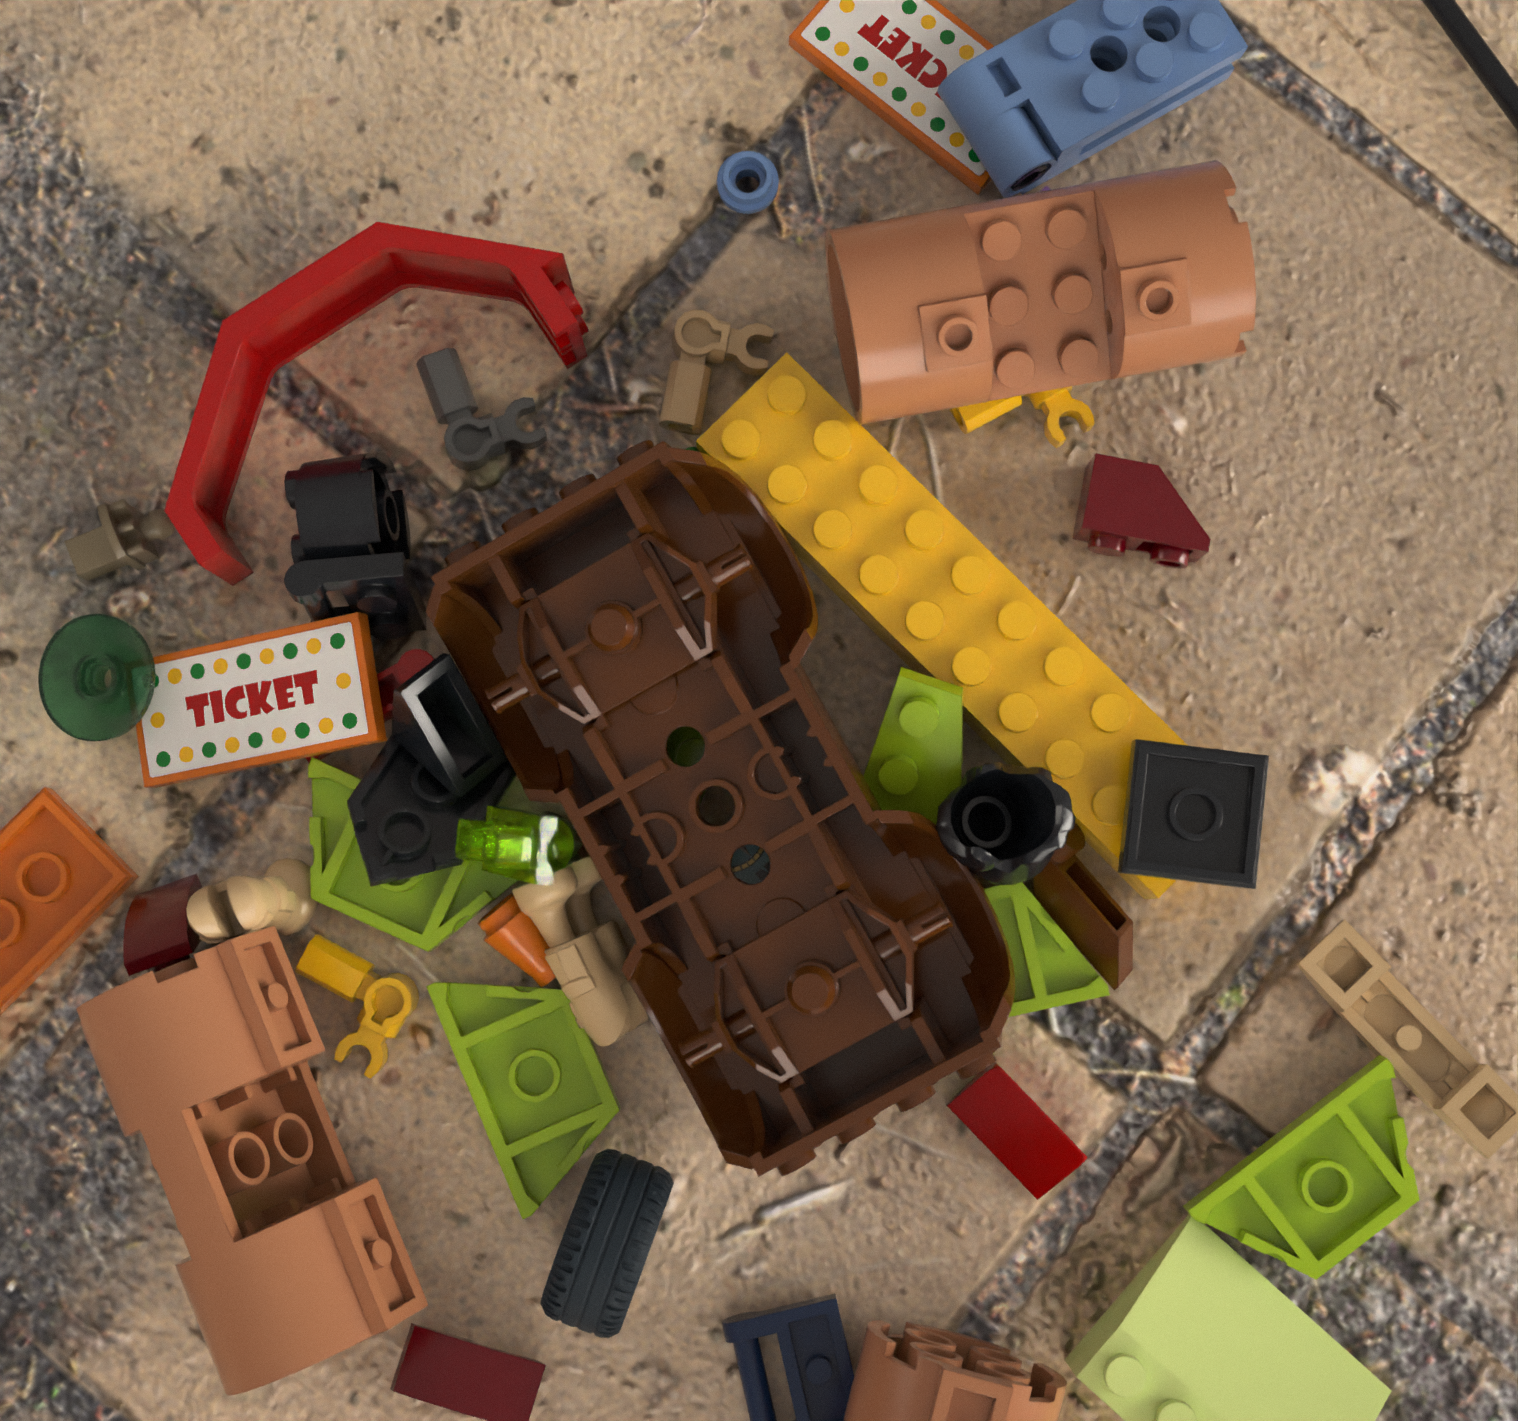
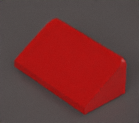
M996 1062L979 1072L946 1104L1037 1200L1088 1159L1077 1145Z

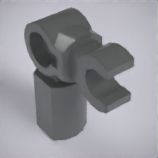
M446 348L422 356L417 361L416 365L436 419L440 424H448L444 437L447 455L452 464L459 469L466 471L479 470L490 459L506 454V447L514 445L521 449H534L547 441V434L544 428L536 429L533 432H523L516 425L517 420L521 416L535 411L533 398L523 397L514 400L507 407L504 415L496 418L493 417L492 413L479 418L472 416L477 412L478 406L456 349Z

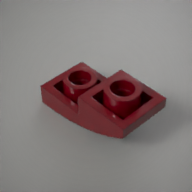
M197 873L138 894L131 902L125 921L123 941L124 966L129 976L147 969L155 973L190 959L189 954H192L201 942L200 936L189 925L186 914L190 897L202 888Z
M411 1323L390 1389L393 1392L487 1421H529L546 1365L538 1360L484 1346L470 1339Z

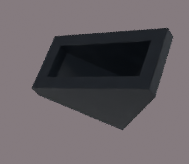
M442 653L394 690L392 736L454 796L462 797L508 759L450 654Z

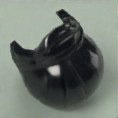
M993 762L985 763L982 766L973 767L966 771L961 785L951 791L938 806L936 829L940 841L948 854L962 865L971 869L974 874L993 884L1015 885L1030 880L1042 872L1054 852L1065 847L1068 832L1075 827V815L1072 812L1069 793L1059 784L1053 782L1051 772L1043 767L1026 768L1020 765Z

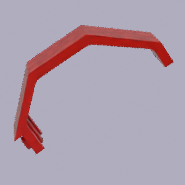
M376 222L222 320L164 509L198 564L232 586L254 573L227 530L226 515L270 382L274 374L282 366L399 291L407 288H423L511 301L523 306L530 313L565 367L569 369L588 356L582 336L589 332V329L581 317L584 312L574 296L575 291L564 254Z

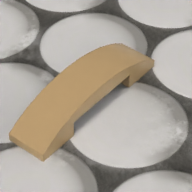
M1345 919L1341 920L1296 963L1320 995L1376 1056L1381 1055L1388 1058L1394 1067L1395 1075L1443 1122L1484 1158L1489 1159L1518 1131V1095L1488 1064H1479L1388 971L1391 966Z

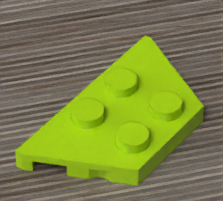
M312 757L310 760L308 778L312 779L313 816L309 817L310 844L313 847V865L310 867L311 899L427 952L436 949L533 870L538 862L530 854L481 833L462 865L371 887L347 807V800L362 779Z
M1023 882L1015 885H996L983 888L998 917L1014 965L1016 987L1012 1009L1008 1017L1110 995L1105 981L1097 974Z
M456 982L432 983L426 986L523 1220L533 1215L618 1113L621 1106L593 1040L587 1035L584 1028L580 1029L569 1005L571 1001L566 997L561 988Z
M1378 1055L1183 1205V1208L1194 1220L1202 1224L1206 1223L1238 1239L1241 1243L1263 1254H1268L1284 1262L1287 1266L1317 1280L1420 1200L1414 1169L1407 1161L1406 1149L1409 1143L1404 1118L1398 1115L1391 1080L1396 1077L1391 1062L1388 1058Z

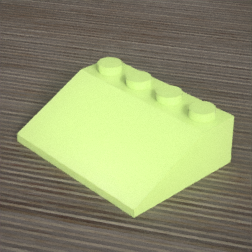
M1189 1214L1065 1358L1066 1363L1075 1376L1124 1421H1375L1392 1391L1208 1226L1194 1220Z

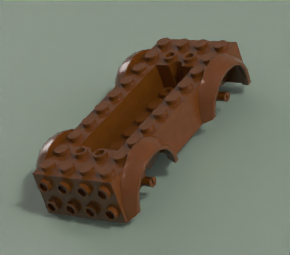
M646 440L621 453L616 458L619 467L599 479H596L594 474H588L567 484L558 493L562 500L539 513L537 508L533 507L509 518L501 525L505 534L484 546L481 545L480 541H474L447 555L444 561L448 567L431 576L435 585L430 594L426 613L489 722L529 801L561 802L637 943L632 947L621 970L675 1063L726 1163L751 1170L754 1169L758 1177L777 1167L780 1175L785 1176L815 1159L817 1155L814 1149L826 1140L836 1136L840 1144L850 1142L871 1130L876 1125L873 1118L882 1110L894 1104L897 1105L900 1112L912 1109L936 1093L933 1085L940 1079L956 1071L960 1080H964L992 1065L996 1061L993 1053L1002 1045V1030L1014 1001L1016 987L1014 965L998 917L975 874L967 866L962 865L948 854L940 841L934 822L915 812L882 810L800 662L818 631V613L806 574L790 542L773 515L748 484L721 461L699 451L673 448L665 441L654 446L652 440ZM685 726L696 729L702 735L705 742V751L700 761L688 767L680 766L673 762L667 752V741L671 733ZM711 786L725 788L734 798V815L724 825L711 824L700 813V797ZM748 844L756 845L768 854L770 871L762 882L747 884L740 881L733 873L732 857L741 846Z

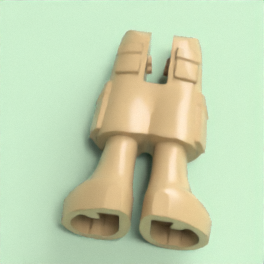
M587 855L574 863L561 866L512 889V892L520 910L531 918L550 947L544 951L546 954L545 959L561 985V990L571 1001L569 1005L580 1029L584 1028L587 1035L597 1045L604 1047L611 1045L628 1032L647 1022L649 1016L621 970L629 953L619 925L613 919L598 924L594 915L590 893L594 885L602 880V877L590 855Z
M284 858L272 863L264 876H232L227 881H220L215 885H208L199 889L190 897L186 914L189 925L200 936L199 939L208 944L216 945L229 939L275 926L276 930L283 936L299 933L314 916L319 902L311 899L310 866L302 860Z

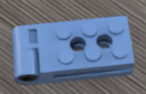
M1077 0L964 63L942 81L937 92L1004 198L1018 193L1022 195L1227 80L1234 70L1232 62L1242 57L1248 45L1219 0Z

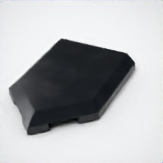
M391 735L347 800L348 811L370 886L462 865L517 777L509 760L507 759L465 795L458 797L454 796Z

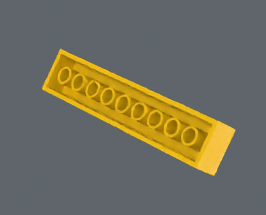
M786 352L696 440L697 449L724 463L748 484L773 515L790 542L795 554L913 671L963 687V721L1007 764L1020 765L1026 768L1043 767L1051 772L1053 782L1059 784L1070 795L1075 823L1081 828L1085 841L1118 873L1132 741L1138 739L1179 745L1187 744ZM1118 873L1143 899L1160 898L1176 881Z

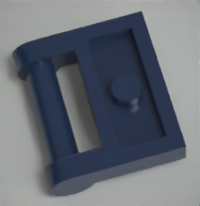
M836 1294L760 1312L741 1313L722 1320L725 1341L733 1343L750 1421H777L758 1339L759 1337L777 1333L796 1420L792 1421H843L854 1380V1372Z

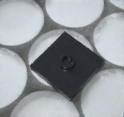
M1133 740L1131 744L1118 873L1256 889L1269 756L1155 741Z

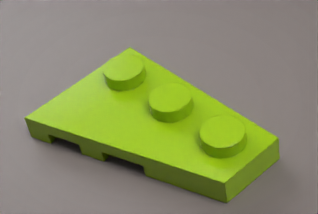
M901 667L863 776L882 810H901L919 813L936 824L938 806L962 782L963 687Z

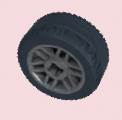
M606 1149L595 1155L574 1205L542 1294L540 1304L545 1315L552 1320H561L563 1324L577 1327L579 1330L590 1334L594 1333L595 1336L601 1338H610L620 1332L674 1184L667 1170L660 1166H653L652 1163L638 1160L631 1155L621 1154L617 1150Z

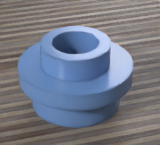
M742 151L735 153L723 162L718 171L717 189L719 196L726 206L736 212L743 214L760 212L773 202L778 192L779 178L777 170L770 159L758 152ZM743 177H753L759 182V187L753 192L745 193L739 190L736 184Z

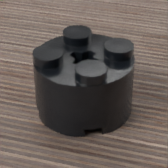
M379 451L305 462L299 470L287 471L284 480L285 493L290 507L294 510L296 509L299 534H294L291 538V554L294 564L306 560L403 552L405 558L410 559V527L403 490L390 491L385 474L396 473L390 457L385 452Z

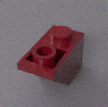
M1095 453L1085 467L1072 539L1088 542L1087 550L1101 555L1116 557L1124 556L1126 550L1150 554L1149 561L1151 563L1178 569L1187 568L1188 562L1195 563L1209 552L1211 539L1159 465Z

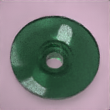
M88 614L77 617L66 623L53 635L43 652L38 674L41 701L53 723L71 737L94 742L115 739L130 731L142 719L151 703L156 679L154 659L144 637L135 627L123 619L105 614ZM110 669L111 683L109 688H107L105 685V675Z

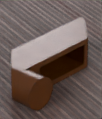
M1075 823L1074 829L1068 832L1065 847L1056 850L1044 870L1033 877V896L1112 989L1115 990L1133 970V921L1075 855L1085 847L1086 843L1081 828Z

